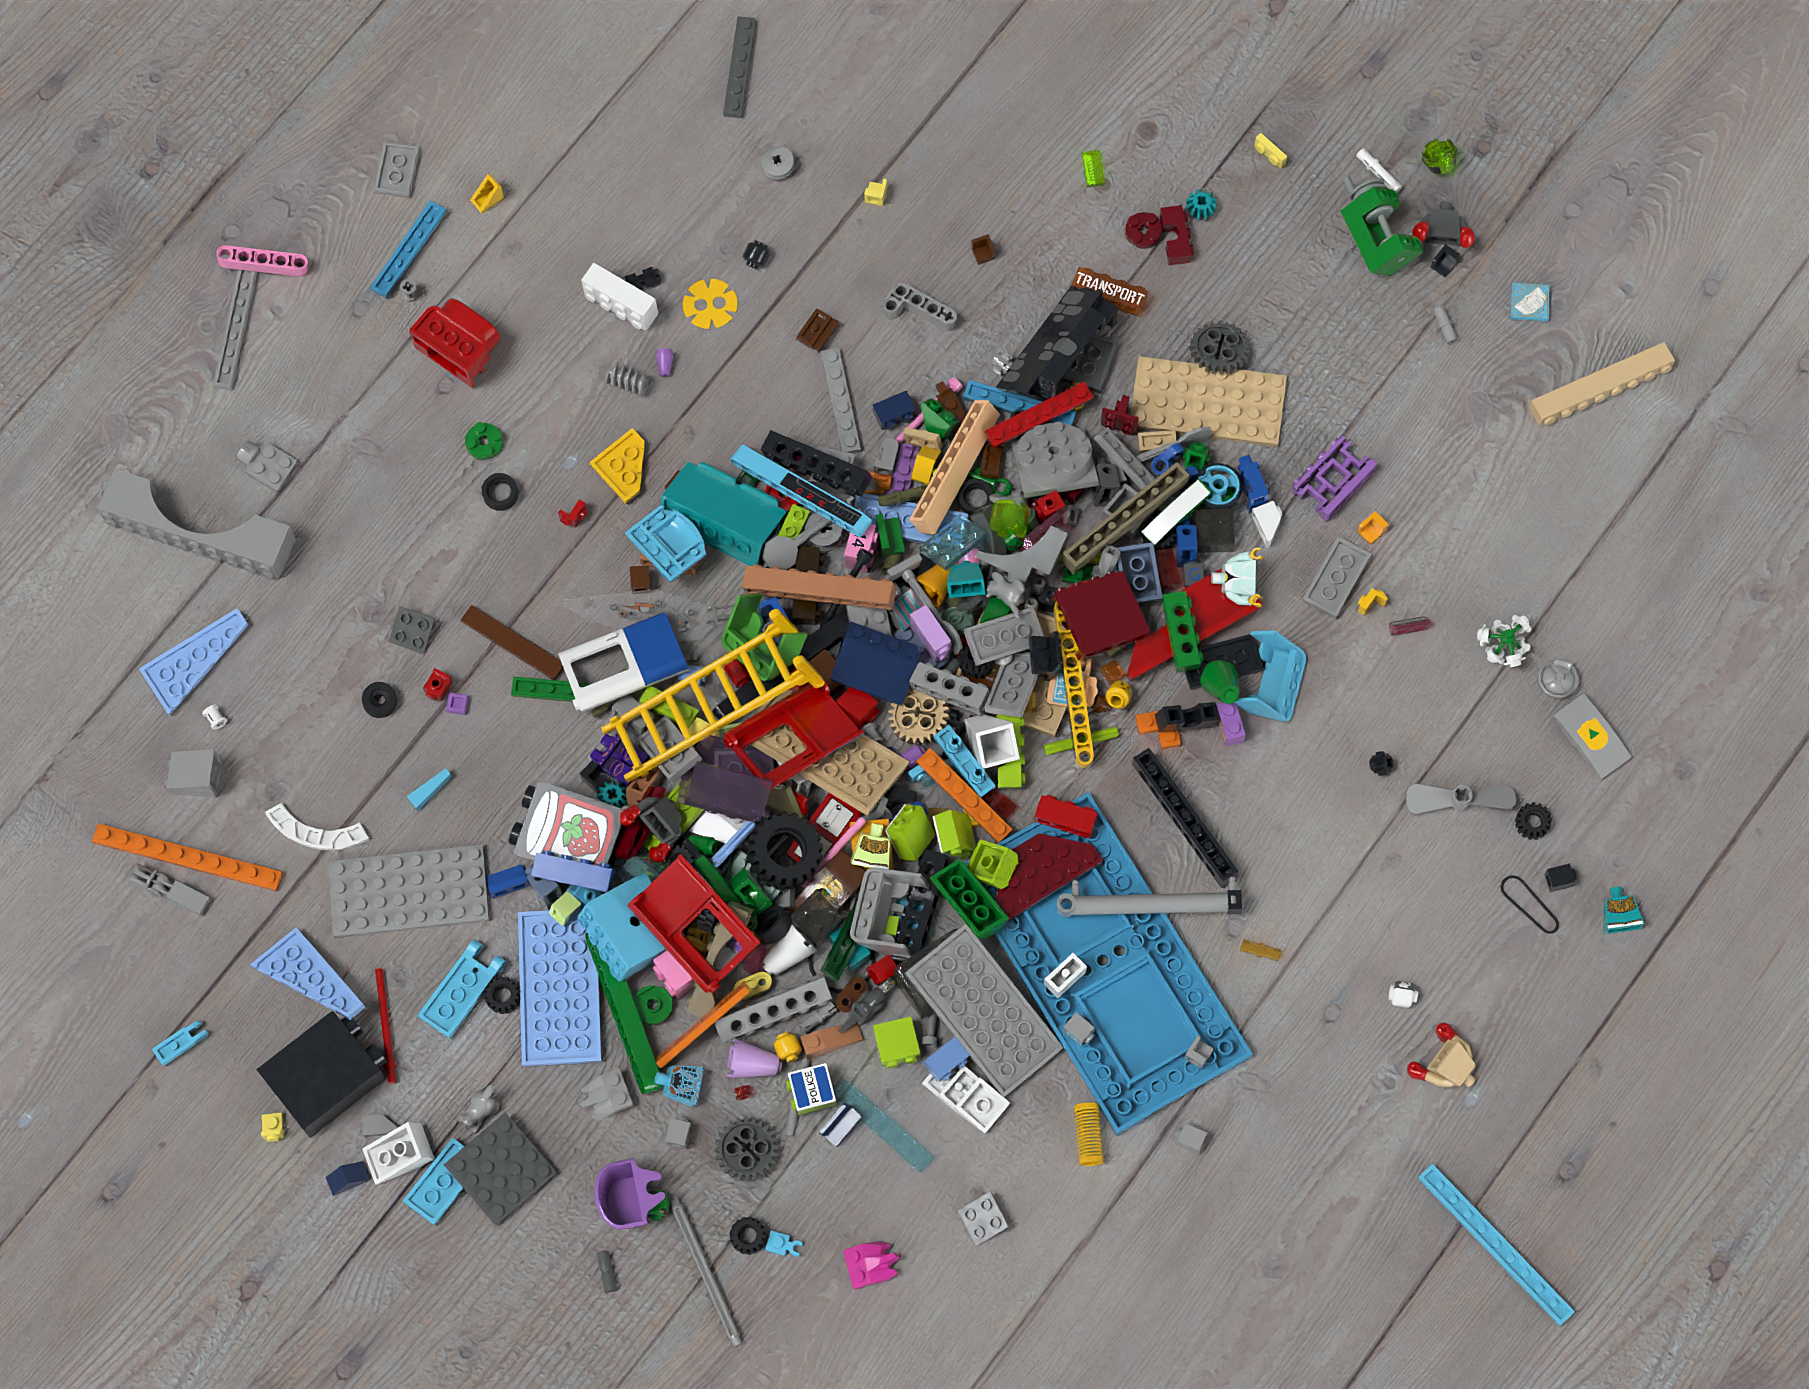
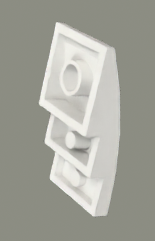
M964 1065L960 1069L957 1066L951 1070L953 1074L945 1081L942 1079L936 1081L929 1074L921 1084L984 1134L1010 1104L982 1078H978Z

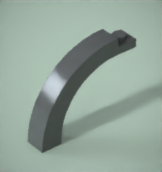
M994 503L980 507L970 517L978 532L981 550L1007 555L1006 544L1003 538L1004 529ZM981 564L986 595L987 583L993 581L992 573L998 572L996 571L997 567L991 564L989 567ZM986 595L967 596L956 605V608L959 612L966 610L971 612L976 608L987 606L991 597L987 598Z

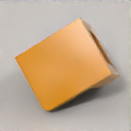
M1375 511L1359 525L1357 532L1369 544H1372L1387 531L1388 523Z

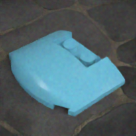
M660 505L626 531L625 534L637 550H640L661 575L671 583L705 557L706 550L700 532L687 517L674 509L673 511L664 510L665 506Z

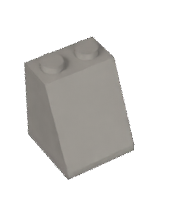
M204 749L172 752L171 758H168L167 761L169 774L165 777L164 782L168 792L173 795L216 798L221 760L215 750Z

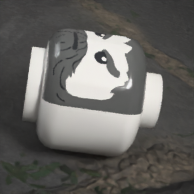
M1396 981L1394 985H1390L1388 1000H1391L1393 1006L1410 1008L1413 1002H1417L1418 991H1415L1413 983Z

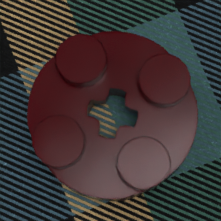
M1140 212L1128 218L1125 235L1127 240L1136 245L1137 248L1148 249L1156 245V242L1161 238L1162 225L1154 213ZM1141 227H1145L1148 230L1146 231V234H1143V232L1139 231V229H1141Z

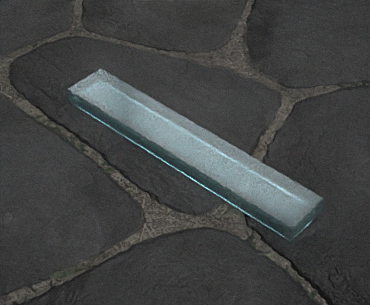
M846 1079L834 1090L835 1098L839 1102L850 1104L863 1116L861 1121L919 1173L933 1160V1157Z

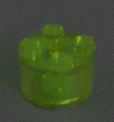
M1008 499L995 501V505H992L989 528L997 532V536L1001 538H1008V535L1012 534L1017 537H1025L1030 508L1026 504L1021 503L1017 505L1014 504V500Z

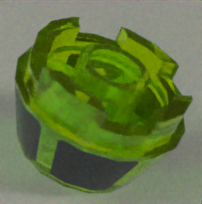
M1435 139L1425 145L1426 149L1422 152V161L1432 173L1440 175L1453 170L1456 165L1457 148L1451 140L1447 139V141L1439 142L1438 139Z

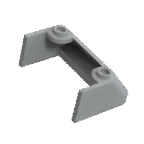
M882 868L868 869L863 876L850 930V936L853 941L882 954L912 958L913 954L904 944L896 943L891 935L884 934L892 898L902 899L906 897L910 886L929 888V883L922 874Z

